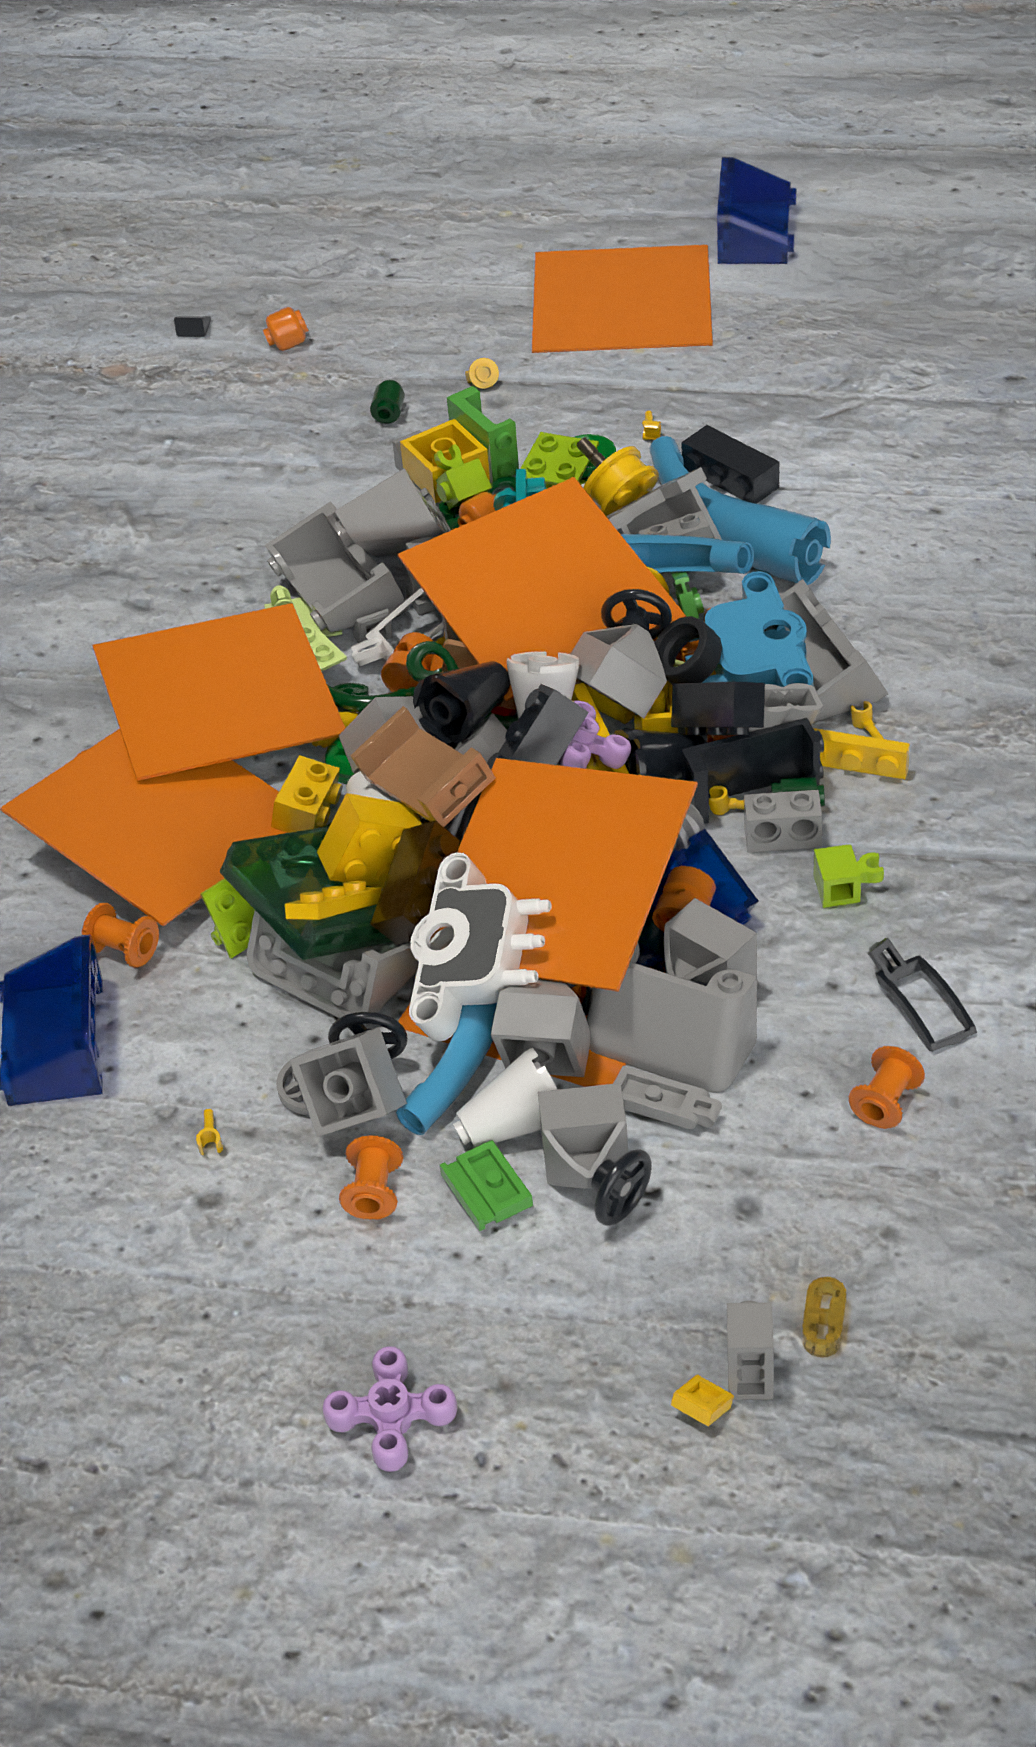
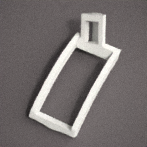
M422 588L417 590L365 635L368 640L351 647L355 663L358 662L359 666L381 658H384L386 661L388 660L390 655L393 654L394 649L379 631L424 593ZM443 621L426 636L432 638L443 629ZM373 644H376V645H375L374 647H372V648L366 649V650H364V651L361 650V649H363V648H366V647H368V646H371V645H373Z

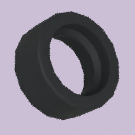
M693 616L682 617L670 623L659 634L654 643L666 680L671 684L702 683L714 672L722 653L721 638L701 619ZM699 638L698 647L694 654L685 663L674 667L680 650L691 640Z

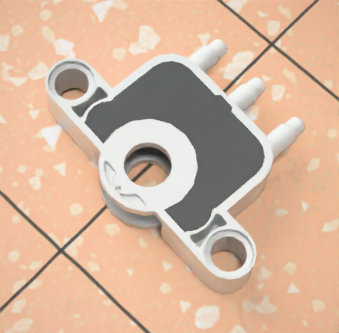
M457 852L447 856L441 862L438 870L430 912L418 923L411 936V951L419 962L409 1007V1015L414 1023L433 1041H445L457 1030L462 1005L494 1004L498 1001L499 991L510 986L536 983L538 981L537 971L519 969L523 950H530L545 945L543 935L526 934L528 915L549 912L552 908L551 902L548 899L540 900L539 898L517 900L504 885L486 884L484 875L464 853ZM445 927L444 929L437 932L435 936L430 940L431 936L436 930Z

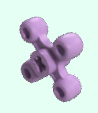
M574 701L589 713L558 761V765L586 769L591 753L599 755L600 761L610 768L618 769L623 767L631 752L630 742L616 734H611L606 738L597 735L599 725L595 721L596 711L594 707L584 701Z
M387 1346L378 1350L373 1357L372 1368L377 1383L370 1388L368 1396L354 1397L347 1391H334L325 1398L322 1408L326 1424L335 1432H347L359 1423L373 1425L378 1433L374 1437L371 1446L374 1462L381 1470L393 1472L402 1468L407 1462L408 1447L406 1439L402 1434L407 1432L412 1421L422 1419L427 1420L428 1423L434 1426L447 1425L456 1417L457 1401L455 1393L444 1384L431 1385L423 1393L408 1392L403 1384L408 1374L406 1356L400 1349Z

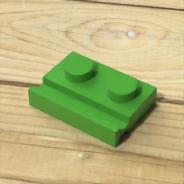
M686 571L670 572L674 580L673 585L680 609L686 617L693 616L699 618V614L705 612L697 588H690Z
M493 1140L457 1156L456 1161L448 1165L445 1162L439 1164L441 1176L479 1231L484 1230L485 1225L492 1221L496 1223L501 1222L533 1206L532 1194Z

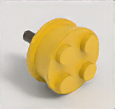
M586 437L577 443V448L596 467L583 488L605 516L649 493L655 487L659 473L655 467L651 465L646 466L640 460L641 453L636 447L628 446L622 448L606 459Z

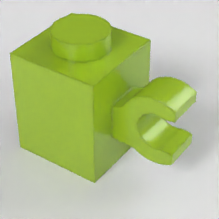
M456 444L448 449L452 457L451 460H447L441 450L434 454L437 466L447 470L436 479L437 493L440 499L446 502L449 510L461 505L478 493L488 492L492 488L479 458L464 464L461 458V451Z
M851 844L814 849L813 877L823 908L860 903L861 883L882 882L884 880V868L879 867V853H866L860 857L859 861H856Z

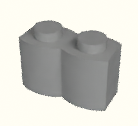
M793 683L785 687L765 684L764 728L808 718L812 725L823 708V704L814 686L803 683ZM749 728V732L764 728Z

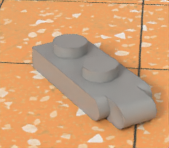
M622 1066L613 1083H621L625 1110L688 1129L695 1128L696 1124L704 1127H713L722 1109L721 1102L710 1098L709 1092L705 1089L627 1066Z

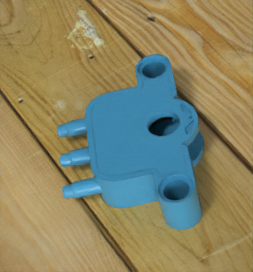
M761 571L748 573L742 580V600L716 605L708 610L705 615V623L721 638L722 653L720 661L715 668L716 675L709 676L702 683L735 681L765 683L780 687L793 683L813 686V674L806 660L807 650L806 643L804 642L807 637L806 623L798 614L784 610L782 599L773 578L769 574ZM695 638V639L691 640L690 642L698 641L699 638ZM692 655L686 656V657H685V662H686Z

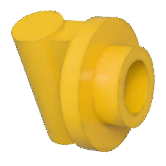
M479 358L473 361L469 370L465 371L467 383H472L480 389L492 387L499 377V369L496 363L489 358Z

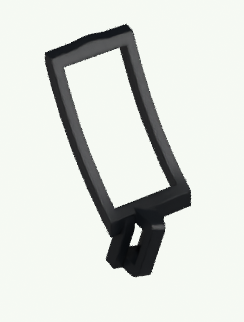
M884 938L869 948L867 953L879 969L878 972H875L878 983L900 1005L929 1051L956 1044L964 1038L977 1033L972 1019L958 997L940 974L924 958L918 955L904 961L889 938ZM885 949L897 966L891 965L883 953ZM919 971L924 972L950 1003L964 1025L965 1030L935 1042L916 1010L893 982Z

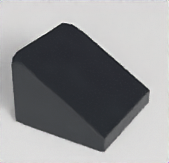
M211 316L175 317L176 336H206Z

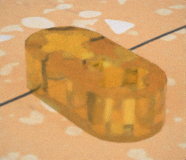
M817 1278L809 1284L807 1289L802 1324V1343L808 1353L819 1358L834 1355L842 1344L847 1294L843 1283L836 1278ZM823 1295L832 1296L829 1309L821 1308ZM819 1325H827L825 1339L817 1338Z

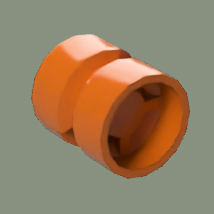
M412 632L407 633L401 638L393 654L390 655L381 670L382 681L389 690L394 692L401 688L408 689L417 686L419 682L409 675L406 667L407 655L418 643L433 641L430 637ZM433 654L427 655L422 662L423 667L428 671L430 670Z
M679 866L672 869L664 885L663 894L659 897L653 912L652 919L654 924L664 932L665 924L694 898L710 906L716 890L714 880L702 870L691 866Z

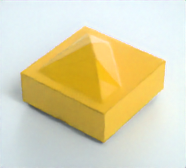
M695 1375L674 1392L671 1406L706 1426H710L731 1408L734 1395L707 1379Z

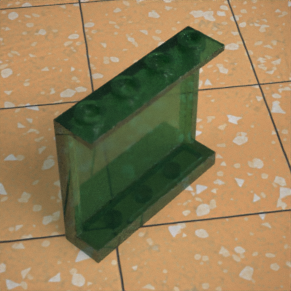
M330 826L233 842L227 850L226 858L219 871L302 960L392 942L371 925L377 904L319 920L286 919L285 903L300 900V893L322 892L324 887L343 886L344 882L329 879L317 854Z

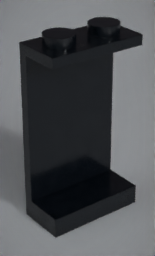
M808 718L752 731L749 732V735H736L682 749V780L698 783L691 804L699 811L704 824H708L709 798H711L709 790L714 786L725 787L728 796H733L771 786V783H780V779L816 777L817 785H820V779L824 777L823 766L820 761V752H824L823 737L820 731H814Z

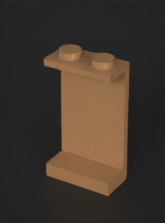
M404 706L350 755L367 781L430 822L436 820L443 827L496 778L480 752L471 747L463 755L420 729L408 709Z

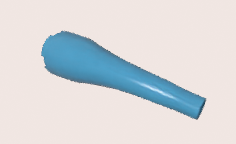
M662 436L651 443L650 455L653 465L659 473L658 478L662 485L689 473L683 466V457L676 441L672 437ZM703 483L695 486L721 539L751 544L754 551L752 567L794 583H798L803 579L807 585L813 583L822 573L825 564L819 563L822 556L823 547L830 548L831 533L825 521L777 507L751 503L727 496L710 489Z
M621 534L642 562L659 573L705 571L745 574L750 571L754 561L753 547L747 542L694 536Z
M497 1003L462 1005L457 1030L453 1034L445 1054L425 1082L418 1084L406 1098L407 1104L396 1111L399 1121L410 1132L416 1135L425 1134L469 1083L493 1042L491 1030Z

